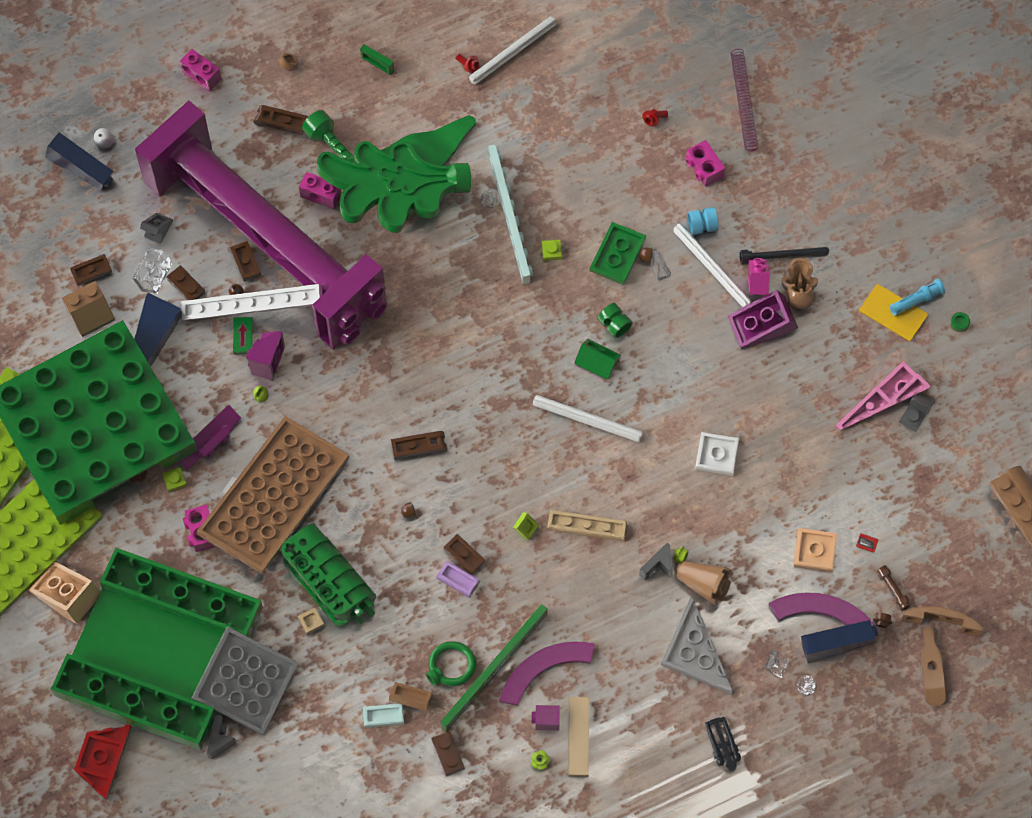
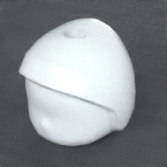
M100 128L94 134V143L99 148H109L115 141L113 134L108 129Z

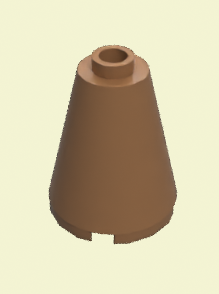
M689 561L680 563L676 568L677 579L711 604L718 606V600L723 601L731 585V581L728 578L729 575L733 576L731 569Z

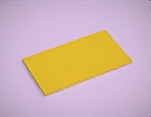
M878 283L858 310L909 342L929 315L914 306L894 316L890 311L889 305L903 298Z

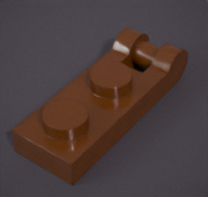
M259 105L258 115L255 116L253 121L254 124L303 135L302 125L308 118L307 115Z
M444 431L391 439L394 460L435 452H446L448 449L447 444L444 443ZM431 440H436L437 444L431 445Z

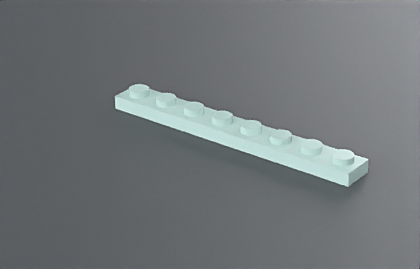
M496 145L488 146L491 167L523 285L530 283V276H533L531 265H527L526 259H529L527 249H523L522 243H524L523 233L518 231V226H520L518 215L514 216L515 204L514 200L509 197V194H511L510 185L505 183L504 178H507L505 167H501L500 164L502 162L501 151H497Z

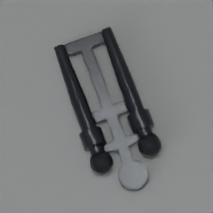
M718 717L705 722L714 750L713 754L717 758V765L723 766L725 763L723 758H726L727 770L734 771L737 767L736 761L741 760V755L738 753V746L734 742L725 717ZM720 722H723L728 738L727 742H725L719 726ZM710 725H715L720 744L716 743ZM729 745H730L731 753H729L728 748H727V746H729ZM719 748H723L725 753L724 755H722L721 750Z

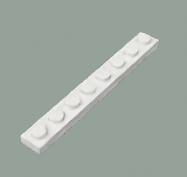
M316 284L181 301L182 320L189 321L311 306L322 296V285Z

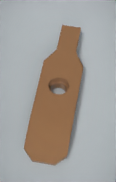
M923 628L924 648L921 652L925 700L930 706L942 705L946 700L941 652L935 645L933 628ZM933 664L935 670H930L928 665Z

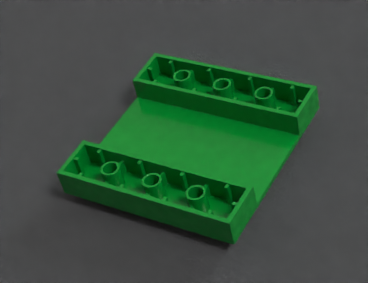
M123 320L0 385V419L60 525L95 507L92 499L160 463L162 468L165 469L198 451L189 431Z
M115 547L100 580L102 590L72 655L66 654L53 682L51 691L55 697L201 751L213 725L214 716L218 712L215 711V708L191 698L226 627L250 638L262 612V602L254 597Z

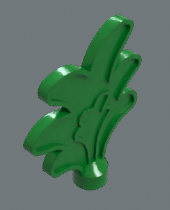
M362 141L355 147L354 163L331 152H322L317 158L316 170L322 179L344 190L340 198L342 218L348 223H357L362 220L371 208L378 205V220L385 229L392 233H399L403 230L407 216L412 209L418 216L431 219L437 216L439 202L446 194L451 192L469 193L471 190V170L468 163H453L451 166H439L428 163L416 154L412 145L408 142L395 143L390 148V155H388L371 142Z

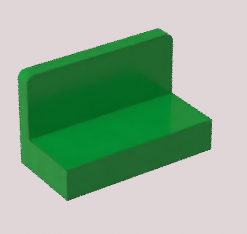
M587 339L580 347L575 364L608 379L614 365L619 362L621 354Z

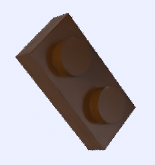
M248 241L230 247L243 282L261 276Z
M105 254L70 267L77 286L112 273Z
M181 265L166 276L167 280L187 301L199 299L205 294V289Z
M458 534L444 546V550L471 575L485 563V559Z
M450 731L431 738L446 776L465 769Z

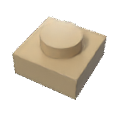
M316 608L297 616L306 635L324 627V623Z

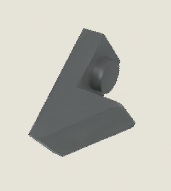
M155 213L141 222L140 229L145 231V238L161 243L173 219Z
M921 392L914 395L899 423L916 432L935 400Z
M666 543L640 568L639 575L644 580L649 576L652 578L659 571L658 567L670 577V544Z
M220 715L214 716L207 750L209 759H214L236 744L234 737L222 736L226 733L227 723H224V718Z

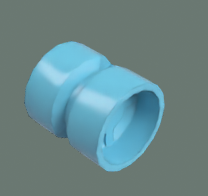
M714 207L705 208L702 212L694 210L687 213L689 229L692 235L702 234L704 230L707 232L718 231V219Z

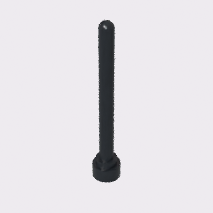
M828 247L752 253V251L746 249L740 250L739 256L741 265H747L749 260L755 258L774 259L828 254L830 250Z

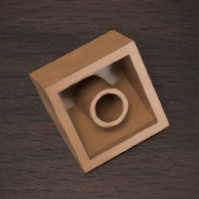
M96 281L62 297L64 306L81 337L115 320Z

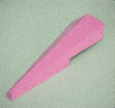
M903 361L835 427L839 430L847 428L928 389L930 385Z

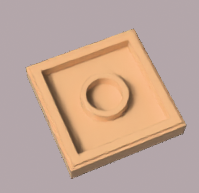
M798 528L793 567L833 572L837 533Z

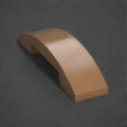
M924 606L904 611L901 620L921 625L923 618L960 625V633L980 637L983 630L979 623L967 615L942 607Z

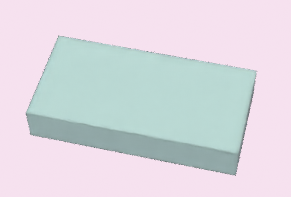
M388 704L363 707L364 728L404 724L403 705Z

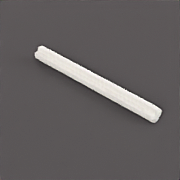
M551 16L471 74L469 76L471 83L474 85L479 83L556 26L555 19Z
M682 224L675 226L674 233L742 307L751 304V299Z
M536 395L533 400V405L633 441L639 442L642 437V432L554 400Z

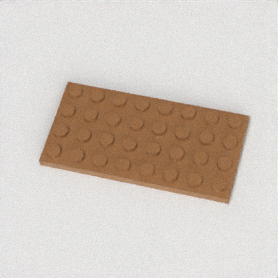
M285 416L197 530V535L263 574L281 550L282 544L290 538L349 459V454Z

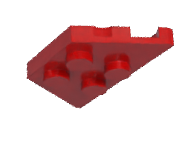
M129 724L124 725V727L105 728L102 731H89L86 733L74 771L104 799H108L132 728Z

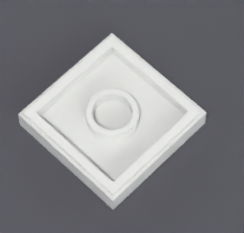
M701 432L695 470L733 476L739 438Z

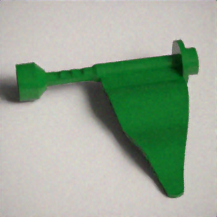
M324 110L312 113L302 125L303 132L313 142L325 141L339 157L354 163V156L333 134V119ZM468 115L433 131L409 134L395 143L408 142L421 159L434 165L443 166L455 153L465 136L475 127L476 120L473 116ZM395 143L382 149L381 151L390 155V148ZM412 210L408 214L407 219L410 217Z

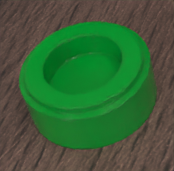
M963 312L955 313L950 322L952 329L957 332L966 331L970 325L969 316Z

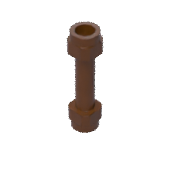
M886 565L880 567L876 571L881 581L884 580L897 600L896 605L901 611L909 608L911 603L907 596L902 595L891 578L890 569Z

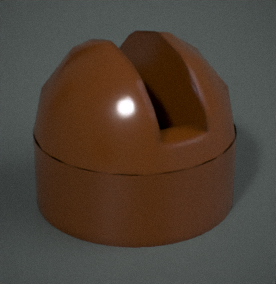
M643 248L639 253L640 259L643 262L652 263L654 249Z
M239 284L231 285L228 291L229 295H236L234 290L236 288L239 294H244L243 287Z
M412 502L404 504L401 508V514L407 519L416 517Z

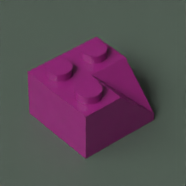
M281 331L262 333L260 340L257 339L252 349L249 348L246 359H248V367H250L252 375L273 381L285 349L283 333Z

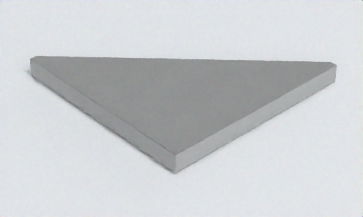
M690 597L661 665L732 695L733 689L727 679L725 670L718 658L693 597Z

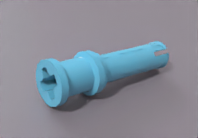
M935 279L933 283L921 286L916 293L889 305L891 313L896 316L923 301L929 302L933 297L945 294L943 283L940 279Z

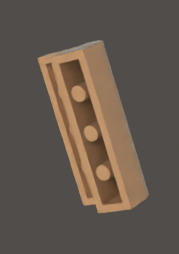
M1015 466L1009 469L1007 473L991 481L989 485L1032 548V482L1021 466Z

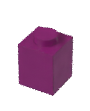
M536 705V712H532L531 724H535V730H559L560 705Z

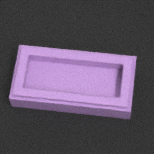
M449 561L445 562L436 576L438 580L469 598L480 583L479 579Z

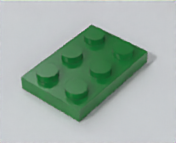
M612 222L589 271L624 285L646 240V235Z

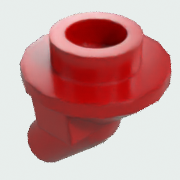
M459 53L455 58L463 65L464 70L470 74H473L480 68V62L476 56H471L467 60Z
M646 110L642 118L647 125L655 127L659 123V118L668 117V111Z

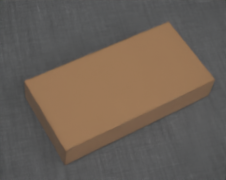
M395 682L389 695V701L427 711L433 692Z

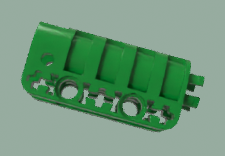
M315 523L304 527L282 544L281 549L285 567L333 625L339 628L345 627L354 619L361 625L364 623V620L360 617L363 612H366L370 618L375 614L371 607L374 606L373 602L376 599V594ZM344 617V621L337 620V618Z

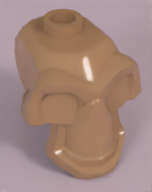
M795 258L788 267L789 276L782 278V286L786 290L790 307L806 309L812 305L813 290L818 284V279L811 277L813 266L807 259Z

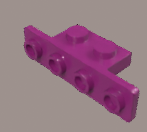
M227 405L193 437L198 451L178 461L182 467L188 470L201 457L211 456L217 450L215 446L221 442L223 444L230 438L231 428L241 420L239 414L230 405Z

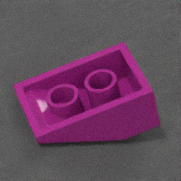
M778 290L728 315L741 349L782 337L798 328L786 297Z

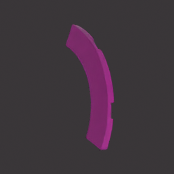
M796 593L778 598L769 603V607L779 621L793 615L811 612L831 618L834 617L845 625L870 620L871 625H875L865 613L854 605L827 594Z
M563 642L535 652L526 658L510 675L502 690L499 702L519 706L521 698L532 680L555 665L574 662L590 664L595 643Z

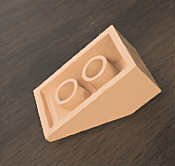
M54 562L29 589L30 593L76 624L94 605L100 594L99 589L91 580L57 562Z

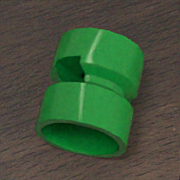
M611 303L599 313L597 319L604 327H608L607 331L616 339L624 335L631 328L633 322L626 314L622 315L623 311L616 303Z

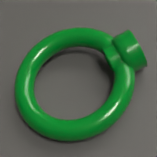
M449 641L442 643L432 651L429 657L428 665L430 671L426 673V677L433 686L439 683L447 686L461 685L467 682L475 672V656L469 647L460 642ZM449 649L461 651L468 660L466 672L457 678L445 677L436 665L437 658L442 652Z

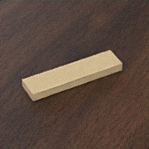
M550 510L547 530L624 542L627 521Z
M569 697V776L589 777V697Z

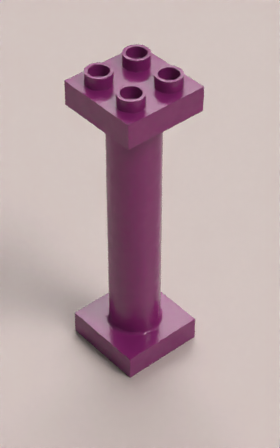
M188 100L135 148L144 184L160 197L181 178L303 286L322 285V296L312 304L317 336L332 350L341 342L345 345L351 344L360 334L361 328L359 325L368 317L372 320L377 319L387 307L383 268L365 254L349 270L345 269L210 151L212 145L205 113Z

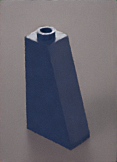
M60 132L57 133L47 147L45 158L99 190H102L104 186L108 187L114 179L112 178L113 170Z
M147 293L134 340L151 367L182 318L181 308Z
M870 620L803 635L801 636V645L807 664L876 643L878 631L876 626L871 625Z

